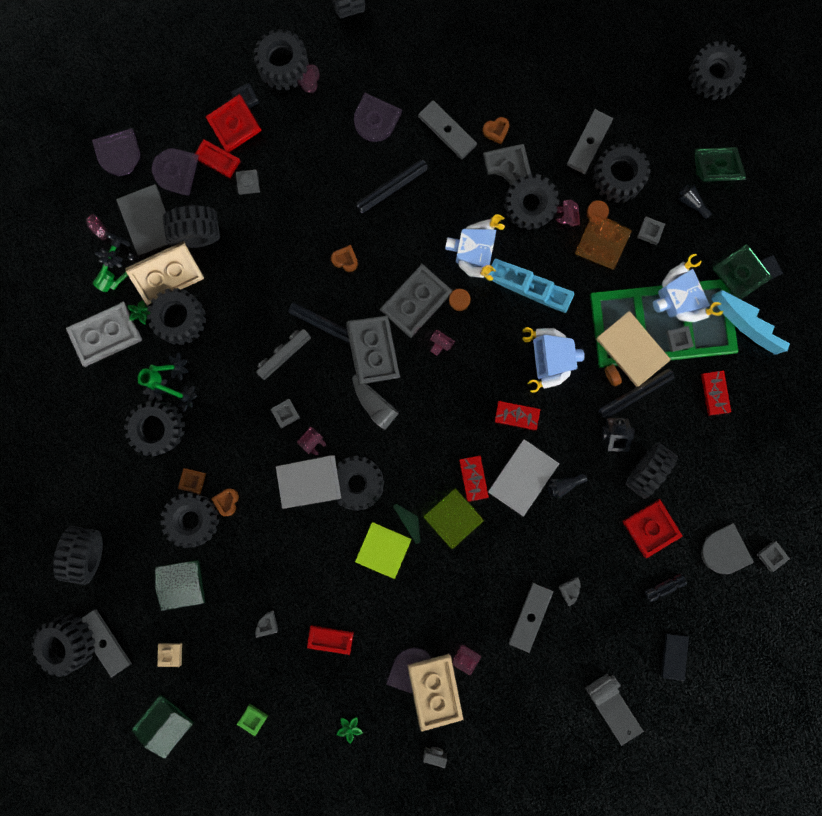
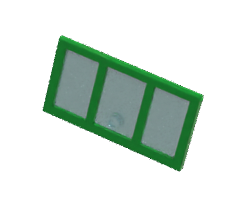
M728 279L699 282L710 306L714 303L711 300L712 295L722 290L730 294ZM663 286L590 294L595 340L630 311L671 360L738 353L735 325L724 314L720 316L711 314L709 318L692 323L681 321L677 317L670 318L666 310L659 313L656 312L653 307V301L660 299L658 291ZM717 306L713 308L715 313L720 312ZM689 326L694 347L671 352L666 332ZM596 340L599 368L612 364L618 366Z

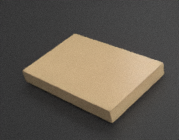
M184 241L125 268L126 273L146 305L151 304L153 298L156 300L159 292L165 294V289L173 291L174 288H179L181 290L204 279Z
M630 311L596 338L636 387H639L671 360Z
M447 654L408 664L420 730L425 731L463 720L451 655Z

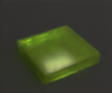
M456 488L424 516L451 549L484 521Z

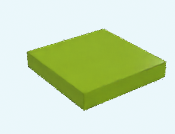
M372 522L355 562L395 579L411 538Z

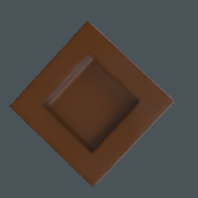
M183 468L178 489L201 494L206 473Z

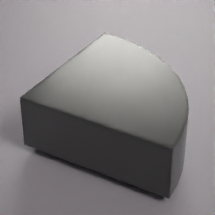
M578 577L558 586L568 606L574 604L579 595L580 581Z
M274 610L266 613L258 622L256 638L278 632Z

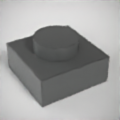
M257 170L236 172L239 195L260 192Z
M645 217L637 238L657 245L665 223Z
M689 326L666 332L671 352L694 347Z
M290 399L271 409L281 428L300 418Z
M772 541L757 553L758 557L771 572H774L790 559L777 541Z
M431 746V749L425 747L423 762L445 768L447 754L444 753L443 749Z

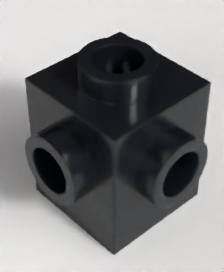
M607 418L606 427H602V439L606 441L607 451L629 452L631 441L634 439V428L630 426L629 419Z

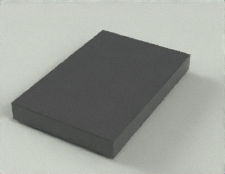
M155 184L116 199L137 255L140 258L170 246L166 243L163 215L167 211Z
M421 264L380 308V311L412 338L453 291Z
M388 316L346 322L358 385L400 378Z

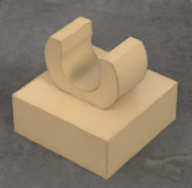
M182 643L158 644V667H180L182 663Z

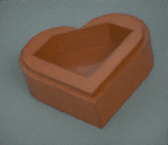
M499 117L495 121L486 122L483 126V135L492 141L502 144L508 132L509 121L504 117Z
M351 245L339 249L331 255V261L335 267H343L347 272L356 270L358 262Z
M225 489L211 498L221 515L231 516L236 511L235 503L238 501L239 495L234 489Z

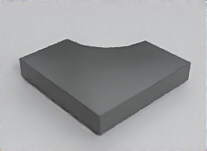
M524 144L483 153L487 174L502 176L510 185L520 177L531 174Z

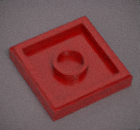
M240 94L206 116L219 141L228 153L262 131Z
M657 499L622 521L644 558L650 557L682 537L681 532L660 499Z

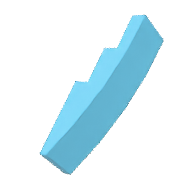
M494 259L491 266L496 272L491 271L488 274L493 277V282L564 313L567 312L574 297L573 291L556 286L552 281L538 277L529 270Z
M723 290L712 295L711 300L713 302L721 303L717 307L720 311H724V316L755 343L773 354H779L788 350L790 343L772 334L775 326L757 317L758 308Z

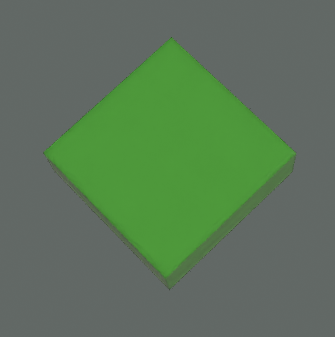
M249 704L237 725L256 736L268 715Z

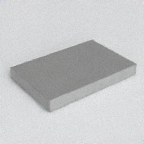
M125 302L66 328L82 366L86 367L142 341L134 320L129 321L131 314Z
M523 440L488 493L524 517L559 463L526 440Z
M335 455L276 466L282 509L341 499Z

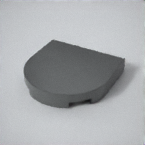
M730 523L712 532L705 538L701 557L705 565L714 572L730 574L753 563L734 523Z

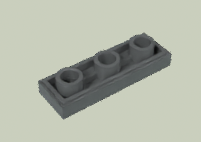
M432 101L418 114V117L461 159L477 145L436 102Z
M596 109L594 110L567 166L583 174L586 173L613 120L612 117Z
M304 329L293 332L289 337L290 341L288 343L279 345L273 351L274 355L269 360L265 358L258 364L257 367L259 369L257 373L261 378L265 380L311 339Z
M532 582L509 640V645L530 653L552 597V590ZM528 614H534L532 620H527Z
M97 609L82 618V622H87L89 625V630L92 629V638H95V644H93L95 654L110 677L115 676L132 664ZM103 639L107 642L106 646L102 643Z

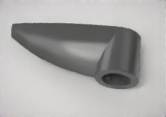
M354 375L352 380L359 401L371 416V419L378 426L386 430L399 412L369 385H358L357 376Z

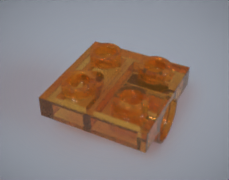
M592 214L575 254L614 270L632 230L613 220Z

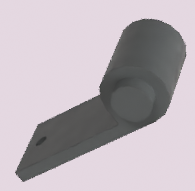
M605 674L586 686L585 689L622 746L644 731L619 694L618 688L621 686L615 676L612 675L610 677L608 674Z

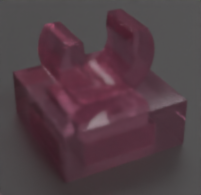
M572 200L563 201V206L557 207V212H564V216L556 219L557 222L560 224L567 223L571 226L580 225L578 204Z
M437 330L430 338L435 343L431 352L438 356L443 348L448 351L455 341Z
M312 427L297 442L307 453L312 452L315 455H318L314 448L318 443L324 447L326 445L322 440L323 437Z
M462 644L452 661V665L471 676L481 655Z

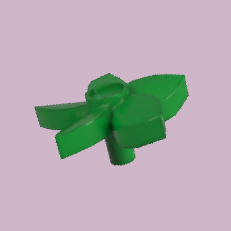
M140 301L138 307L128 305V309L133 312L130 315L129 321L136 320L139 317V321L146 324V316L150 312L147 310V307L145 308L144 301Z
M341 718L343 728L339 729L337 735L341 737L346 736L350 744L353 741L354 735L363 733L360 728L356 727L358 718H353L350 723L347 719Z

